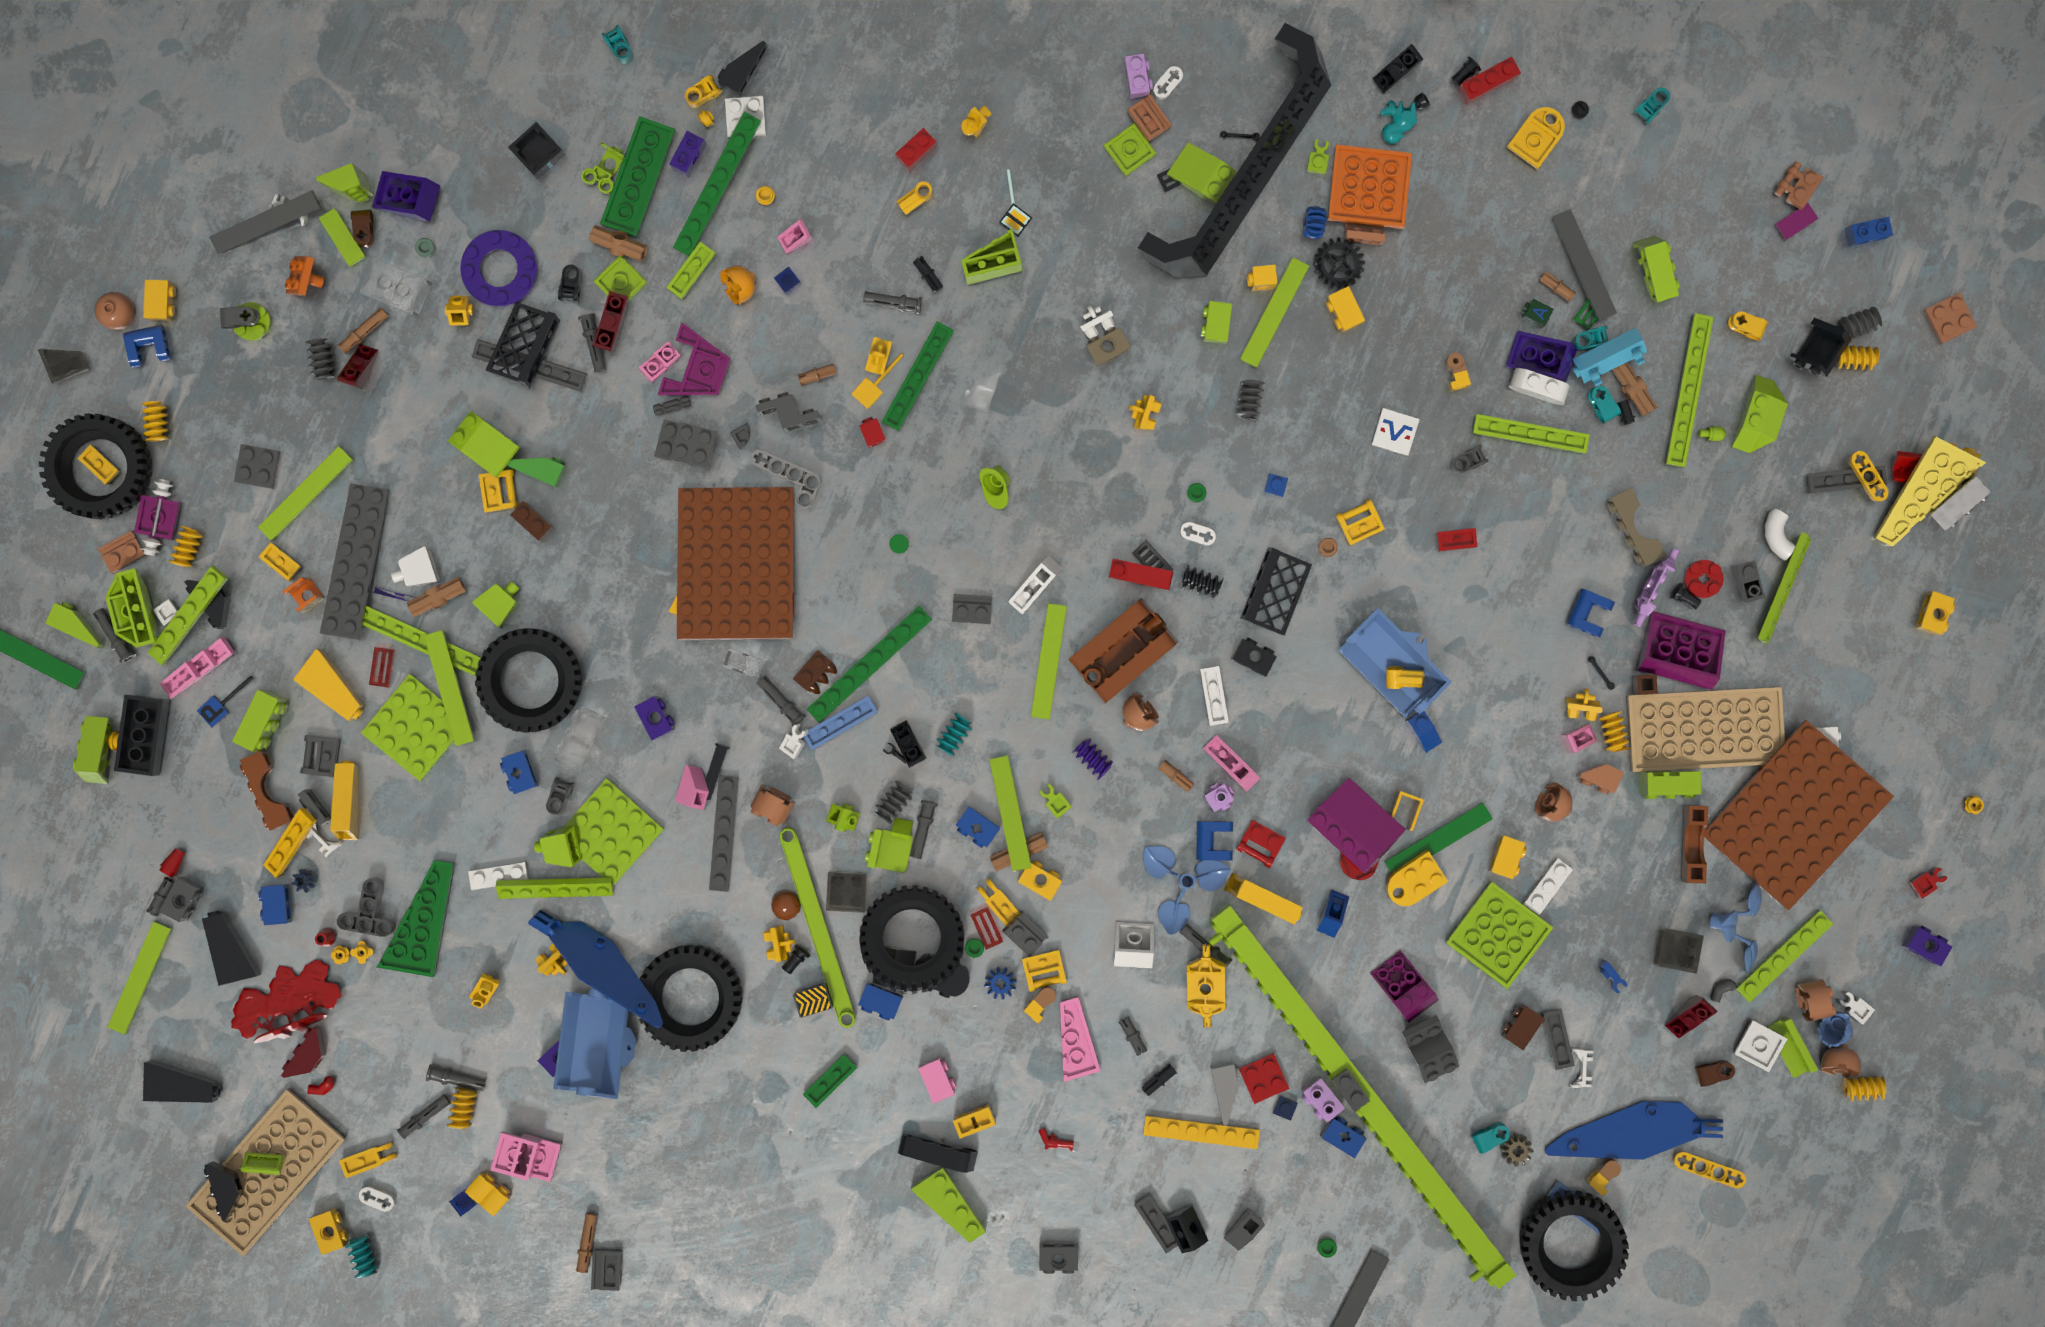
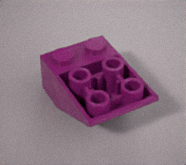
M1401 950L1370 973L1408 1023L1439 1000L1435 992Z

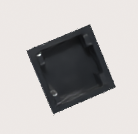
M537 122L508 147L537 180L566 155Z

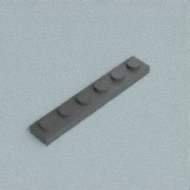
M719 775L709 884V890L729 892L739 778L736 776Z

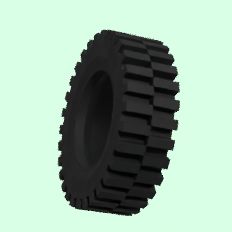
M86 413L84 416H74L75 420L69 418L64 420L65 426L57 425L55 428L58 432H50L48 435L52 438L51 442H44L43 446L48 447L47 451L40 452V456L45 457L44 462L39 461V467L44 468V472H39L40 478L46 479L45 482H42L44 488L49 489L46 492L48 496L55 498L53 502L56 505L62 506L63 510L86 518L110 519L113 518L112 515L120 516L123 515L122 511L128 512L131 510V504L137 505L140 502L137 497L145 495L146 492L142 490L143 487H149L150 482L146 481V477H152V472L147 471L148 467L152 466V461L147 460V457L151 456L149 450L144 449L147 444L139 439L142 436L138 432L133 431L134 428L125 424V422L102 414ZM96 439H105L115 443L124 453L127 462V473L123 483L114 492L103 496H94L84 492L76 484L72 475L74 455L82 445Z
M524 628L509 631L499 636L484 650L475 672L476 694L481 701V706L486 710L485 712L496 723L516 732H539L555 726L570 714L580 696L582 673L578 659L574 655L575 653L565 641L544 630ZM531 651L540 653L550 659L557 670L558 687L556 693L548 703L534 709L518 707L511 703L502 691L500 682L502 669L510 658L521 652Z
M907 885L901 886L902 890L897 891L896 888H893L890 894L883 893L880 900L877 898L873 901V907L869 906L867 915H864L862 926H860V950L867 970L873 974V978L876 981L879 979L884 987L888 985L890 990L895 992L896 989H899L903 994H906L907 991L917 994V991L922 990V993L928 992V988L932 987L934 990L938 988L939 983L944 984L947 981V977H951L954 974V969L958 968L964 948L963 923L960 921L958 911L954 910V905L951 902L948 903L944 895L942 897L938 896V891L933 889V892H929L928 887L923 886V889H918V885H912V889H907ZM904 910L923 911L929 914L939 926L941 933L940 946L935 955L922 964H901L894 960L884 947L883 932L886 924L894 915Z
M700 945L677 946L659 955L645 968L640 980L656 1001L663 1021L662 1027L656 1028L642 1018L639 1019L640 1023H644L646 1026L644 1030L653 1035L651 1037L653 1040L656 1041L658 1039L661 1041L660 1045L664 1047L668 1045L671 1050L680 1049V1052H686L687 1050L694 1052L716 1044L732 1029L741 1011L740 1006L743 1000L741 994L743 992L742 987L740 988L739 985L741 981L739 977H736L735 968H731L730 962L722 958L723 955L720 953L716 954L713 952V949H705ZM692 968L705 972L714 980L718 988L719 1002L716 1011L707 1021L698 1025H683L676 1022L667 1014L663 1006L662 992L666 981L672 974L682 969Z
M1567 1190L1565 1191V1196H1561L1560 1192L1554 1193L1556 1198L1552 1200L1550 1196L1545 1197L1546 1203L1542 1204L1540 1201L1536 1203V1211L1531 1208L1529 1211L1530 1218L1525 1217L1523 1221L1525 1227H1521L1520 1230L1522 1237H1519L1520 1251L1530 1277L1533 1278L1536 1285L1540 1284L1544 1292L1549 1290L1550 1295L1555 1298L1559 1294L1561 1300H1566L1567 1296H1570L1571 1301H1577V1296H1581L1582 1300L1586 1301L1588 1300V1294H1592L1594 1299L1599 1297L1597 1291L1600 1289L1603 1294L1608 1291L1606 1285L1609 1284L1613 1287L1616 1284L1614 1278H1621L1622 1273L1620 1269L1625 1270L1627 1266L1625 1259L1628 1260L1629 1256L1626 1250L1629 1249V1244L1626 1240L1627 1235L1614 1210L1612 1211L1607 1203L1604 1204L1602 1199L1599 1197L1594 1199L1590 1193H1586V1196H1583L1581 1191L1576 1190V1194L1572 1195L1571 1191ZM1568 1215L1582 1216L1593 1222L1598 1228L1601 1235V1248L1597 1257L1589 1265L1580 1269H1564L1555 1265L1547 1257L1544 1250L1545 1233L1549 1226L1561 1217Z

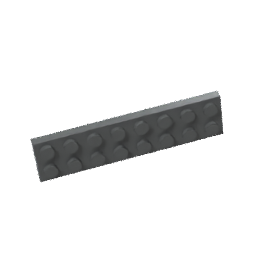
M350 483L320 629L321 634L353 640L360 639L389 490Z

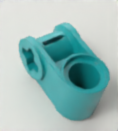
M617 24L615 29L606 34L602 33L604 40L613 51L617 60L622 64L630 63L633 59V52L619 25ZM628 50L625 56H619L620 51Z
M1662 87L1656 89L1633 112L1635 114L1638 113L1645 119V123L1648 125L1670 100V92ZM1656 94L1663 95L1664 102L1657 101Z
M1601 326L1581 332L1573 337L1572 343L1577 351L1596 348L1609 341L1606 332L1608 328L1607 326ZM1579 337H1583L1586 340L1585 346L1579 343Z
M1597 386L1589 390L1588 400L1603 424L1621 414L1618 404L1614 401L1606 387ZM1597 392H1600V393H1601V395L1599 396V398H1596V396H1595V395H1597Z
M1496 1122L1474 1132L1471 1138L1478 1152L1483 1154L1506 1142L1510 1137V1132L1504 1123ZM1501 1129L1503 1135L1499 1136L1497 1130Z

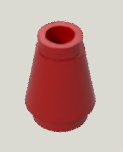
M175 848L160 864L159 871L173 878L178 873L185 853Z
M329 928L321 929L315 936L316 944L322 947H330L336 939L335 933Z

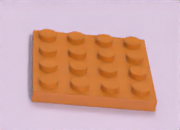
M1336 144L1328 220L1404 229L1412 153Z

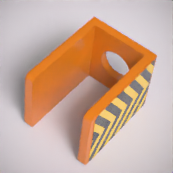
M301 577L283 591L285 595H292L299 604L296 611L307 613L325 599L311 578ZM310 590L313 593V597L305 601L302 597L303 592Z

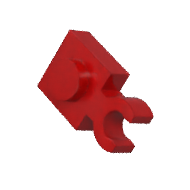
M1940 867L1934 868L1931 875L1928 872H1924L1909 882L1919 898L1923 899L1938 889L1935 883L1947 880V876L1938 878L1937 873L1942 870Z

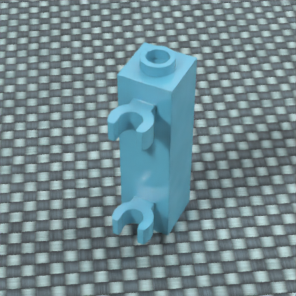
M1634 328L1574 358L1575 367L1572 369L1576 377H1581L1584 383L1592 380L1594 385L1598 386L1602 384L1600 375L1632 359H1635L1637 365L1645 362L1642 356L1648 351L1643 338L1638 330Z

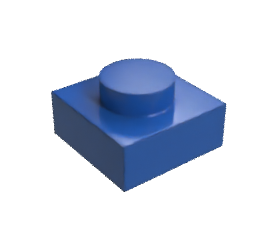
M1270 473L1264 492L1283 497L1288 478Z

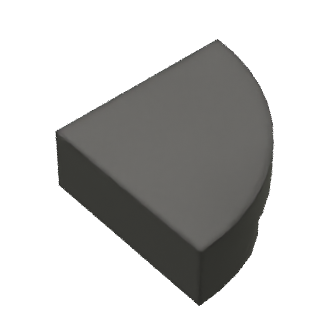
M746 423L730 432L739 449H742L749 440L750 430Z

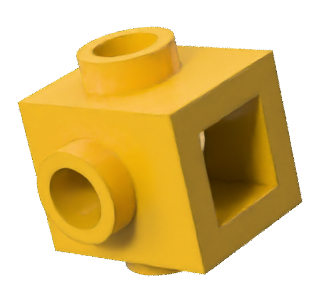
M449 296L448 304H445V315L448 316L449 326L469 325L470 316L474 314L473 304H470L469 296Z

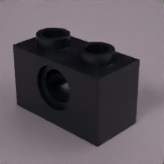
M1251 638L1241 639L1231 660L1267 677L1277 656L1273 655L1275 651L1266 646L1263 649L1256 646L1258 642ZM1252 651H1257L1260 654L1257 662L1250 659Z
M1193 1206L1180 1208L1166 1218L1181 1253L1195 1251L1209 1241Z

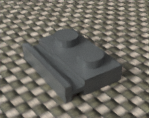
M954 594L952 622L990 624L992 596Z
M311 789L303 790L298 794L300 804L305 809H309L312 813L311 815L317 820L316 824L325 825L331 822L330 814Z
M1020 911V914L1014 917L1002 931L1030 957L1049 936L1023 911Z
M593 1250L591 1290L619 1291L621 1251Z

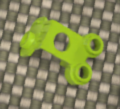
M600 142V145L606 150L598 166L595 165L593 169H585L581 177L588 185H593L598 181L599 190L603 194H610L614 186L611 178H614L625 157L622 155L623 151L616 146L610 148L605 143ZM609 158L614 159L616 162L613 169L605 167V161ZM592 174L594 176L593 179L587 180V176ZM605 184H610V188L608 190H604L603 187Z

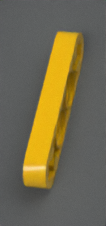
M1681 1150L1675 1152L1672 1157L1676 1167L1730 1187L1742 1188L1746 1183V1176L1742 1172ZM1684 1155L1686 1160L1691 1161V1165L1682 1162L1680 1165V1162L1677 1160L1678 1157L1682 1158ZM1698 1161L1705 1163L1703 1171L1699 1172L1695 1169V1164ZM1722 1168L1723 1175L1715 1178L1713 1175L1714 1169ZM1728 1174L1734 1177L1738 1174V1177L1741 1178L1740 1182L1736 1181L1735 1183L1734 1180L1727 1178Z

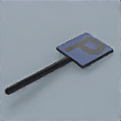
M249 676L222 702H219L215 696H212L197 710L211 728L229 713L223 705L250 682L253 677Z

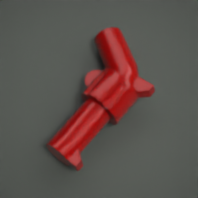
M1046 1128L1038 1131L1045 1144V1150L1060 1147L1069 1148L1070 1151H1073L1074 1141L1059 1140V1137H1056L1055 1134H1051L1049 1138Z

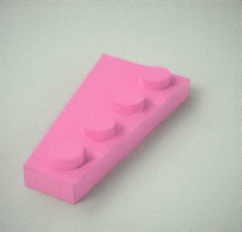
M1079 997L1061 1001L1064 1082L1101 1070Z

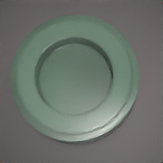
M421 238L416 242L415 250L421 257L429 258L435 253V244L430 239Z

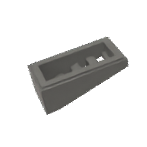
M1147 540L1132 552L1143 565L1151 567L1156 561L1160 560L1161 562L1155 568L1161 569L1165 565L1164 570L1173 571V568ZM1149 548L1150 551L1141 557L1140 555ZM1152 554H1154L1155 556L1148 563H1146L1145 561Z

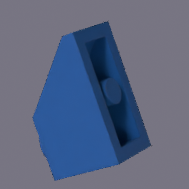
M1425 711L1421 714L1416 713L1405 720L1425 753L1442 743L1435 726Z
M1331 890L1320 916L1317 927L1318 932L1335 938L1343 924L1349 896Z

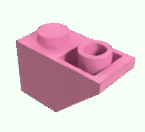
M685 765L675 802L704 810L709 790L701 768Z

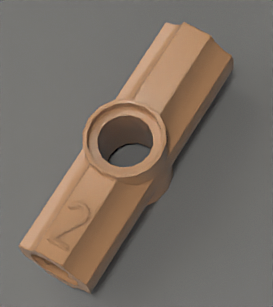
M595 225L589 235L591 242L608 248L609 252L615 256L625 255L642 262L648 253L647 245L628 238V234L623 231L612 232Z
M1628 362L1612 369L1622 385L1621 388L1625 396L1633 401L1642 416L1657 408V405L1647 392L1645 382L1640 376L1636 375Z
M456 577L442 585H436L426 590L425 594L407 602V606L413 617H417L431 609H437L447 604L449 600L466 592V589L461 579Z
M1042 832L1026 839L1029 858L1031 855L1048 847ZM1008 847L990 856L996 872L1011 865Z

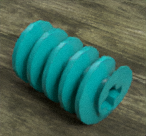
M956 712L954 715L957 720L950 719L953 726H945L948 733L941 732L944 739H936L939 743L936 746L950 756L955 755L952 749L959 750L956 743L963 744L964 741L961 736L968 737L965 730L972 731L970 726L972 723Z
M368 1234L348 1240L350 1243L345 1246L352 1249L348 1253V1256H354L350 1263H356L352 1271H359L354 1278H363L378 1272L373 1271L378 1267L377 1264H371L375 1257L369 1256L373 1253V1250L366 1249L371 1245V1242H365L369 1237Z

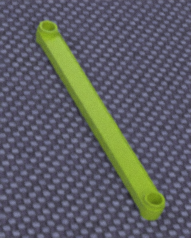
M787 827L779 835L838 1021L842 1027L850 1028L855 1024L856 1015L798 835L793 828ZM785 831L793 833L792 841L784 839L783 834ZM849 1014L852 1017V1022L850 1024L844 1023L842 1020L843 1015Z

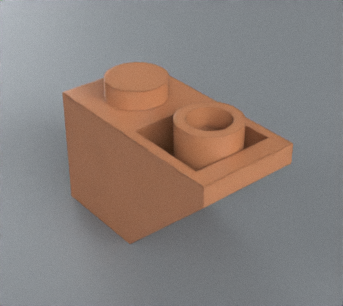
M1601 764L1577 773L1576 777L1581 779L1580 783L1589 787L1593 784L1598 787V791L1608 795L1609 792H1616L1624 772L1608 764Z

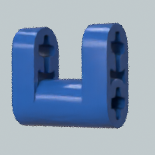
M162 324L123 333L128 361L132 368L143 366L140 347L145 345H155L156 354L160 362L171 359L166 330Z
M1581 589L1567 625L1600 638L1604 629L1588 622L1587 618L1593 605L1607 611H1612L1615 602L1586 589Z
M1197 821L1196 860H1233L1232 850H1214V832H1233V822Z

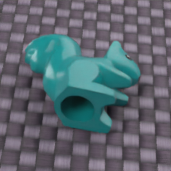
M1391 100L1380 111L1381 116H1392L1393 122L1386 124L1382 129L1384 140L1390 144L1399 142L1404 137L1403 133L1409 131L1417 123L1415 102H1412L1410 107L1404 108L1402 101H1399L1397 107L1396 103Z

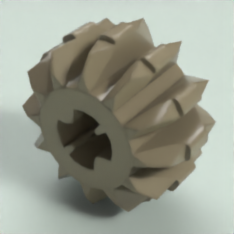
M1515 1133L1513 1139L1510 1135L1509 1141L1503 1143L1506 1147H1500V1151L1505 1152L1501 1157L1507 1159V1164L1513 1163L1515 1167H1518L1519 1161L1522 1165H1526L1524 1159L1531 1160L1528 1153H1533L1534 1150L1529 1148L1532 1143L1530 1141L1526 1142V1136L1523 1135L1520 1138V1135ZM1518 1146L1521 1150L1515 1154L1513 1149H1516Z

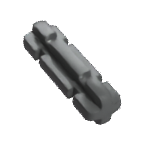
M688 396L680 397L679 400L673 399L663 402V404L653 405L654 414L661 415L663 412L668 413L681 409V407H688L691 405Z

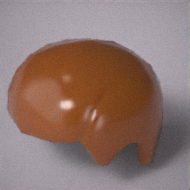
M783 889L776 892L772 897L771 908L777 918L788 921L795 918L800 912V900L793 891Z

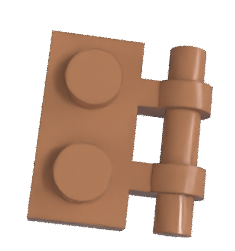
M1795 161L1787 169L1784 179L1779 181L1775 194L1779 197L1784 192L1789 194L1786 202L1803 210L1824 177L1809 168H1806L1802 174L1798 171L1802 166L1801 163ZM1793 178L1798 180L1794 187L1789 185Z

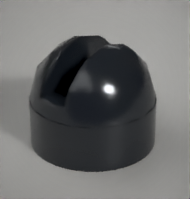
M1423 92L1415 97L1414 102L1419 103L1416 107L1417 109H1425L1430 106L1429 100Z

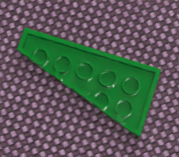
M439 860L433 861L422 885L415 894L410 907L407 909L394 933V937L389 946H387L376 968L435 977L454 863Z

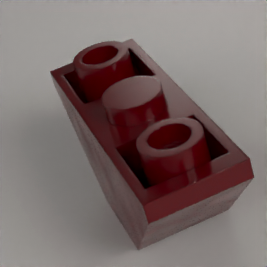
M609 291L593 347L612 352L624 325L628 296Z
M359 344L338 375L337 380L362 389L370 377L378 350Z
M1696 995L1684 1003L1668 1020L1665 1026L1677 1038H1681L1716 1014L1717 1010L1703 997Z
M317 1025L306 1031L303 1036L305 1040L302 1044L299 1043L293 1051L295 1055L291 1061L287 1060L282 1067L284 1071L281 1076L283 1078L311 1073L316 1070L326 1055L321 1027Z

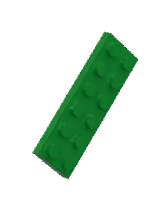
M639 116L624 156L625 159L622 161L602 216L601 225L617 231H623L637 238L676 129Z

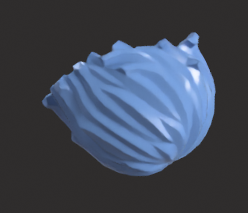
M1837 1011L1836 1015L1822 1019L1819 1024L1820 1027L1817 1028L1820 1041L1828 1045L1829 1048L1845 1044L1852 1037L1853 1033L1851 1017L1847 1013Z

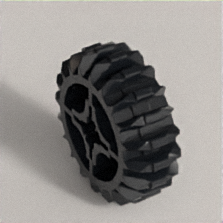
M1337 237L1336 243H1334V240L1331 238L1329 239V245L1326 242L1322 244L1324 249L1320 247L1317 249L1319 254H1315L1314 258L1319 261L1313 262V266L1319 268L1315 269L1314 273H1321L1318 280H1321L1323 277L1326 279L1323 285L1331 282V289L1337 284V288L1340 290L1342 283L1346 288L1349 286V282L1352 285L1356 283L1354 278H1361V275L1357 272H1364V268L1360 266L1364 265L1365 261L1359 260L1364 254H1357L1360 247L1358 246L1354 249V241L1348 245L1347 239H1344L1343 243H1341L1340 237ZM1333 249L1344 250V252L1341 255H1334L1333 253H1328ZM1349 254L1353 258L1354 269L1350 268L1351 266L1347 263V256ZM1344 256V259L1342 260V265L1337 267V269L1334 271V268L1336 267L1335 264L1337 263L1334 262V260L1339 261ZM1324 257L1331 264V271L1329 273L1324 267ZM1339 271L1350 274L1345 278L1333 277Z

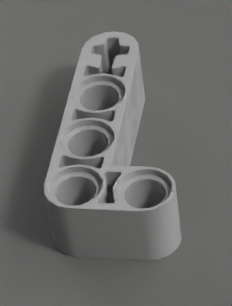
M760 449L753 451L750 459L754 466L800 486L795 499L801 508L807 509L813 505L822 484L821 478L816 473ZM763 454L762 457L769 461L768 468H765L767 464L762 461L758 464V461L755 459L756 456L760 457ZM775 462L782 463L780 471L776 472L773 470L772 467ZM794 469L800 471V476L797 479L790 477V472ZM811 477H816L818 480L817 485L814 487L808 486L807 483ZM807 494L810 497L809 503L801 504L800 497Z

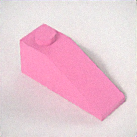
M1217 735L1203 748L1246 792L1260 780L1259 776Z

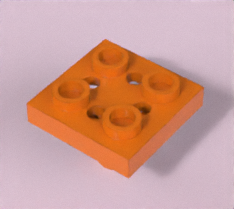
M294 256L289 266L291 270L290 276L285 282L286 294L305 296L308 284L318 288L322 287L324 277L311 273L314 258Z

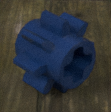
M300 869V875H292L295 880L291 885L297 886V892L304 889V892L307 893L309 892L308 887H316L313 882L317 877L311 875L312 870L305 873L304 869ZM306 877L305 881L307 884H302L303 880L301 878Z

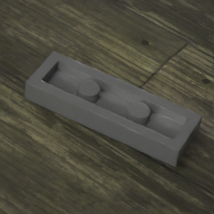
M1556 1009L1541 1013L1542 1017L1545 1018L1543 1022L1554 1069L1559 1070L1575 1066L1562 1010Z
M1148 1194L1134 1204L1135 1208L1165 1253L1177 1247V1242L1167 1223L1166 1217L1152 1196Z

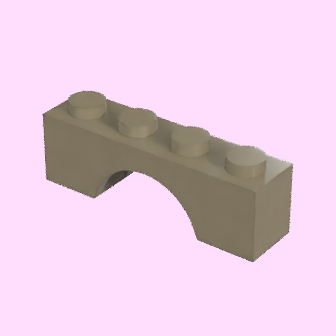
M1632 487L1607 499L1609 502L1607 504L1608 509L1612 514H1615L1617 518L1616 524L1620 531H1624L1626 535L1625 542L1629 548L1632 547L1635 553L1633 556L1638 565L1641 564L1642 567H1646L1667 556L1658 539L1645 538L1635 529L1633 518L1640 503Z

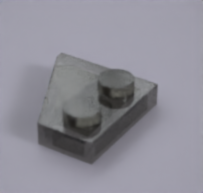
M38 349L52 384L90 370L81 351Z

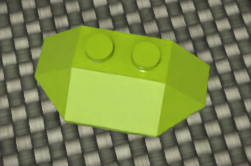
M1759 375L1754 376L1731 448L1751 453L1776 441L1788 403L1774 380Z
M136 568L116 573L115 579L105 596L115 634L136 648L156 643L157 623L148 589Z

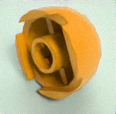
M734 265L720 271L721 283H726L728 289L725 292L734 304L740 305L753 296L756 282L753 272H749L740 265Z

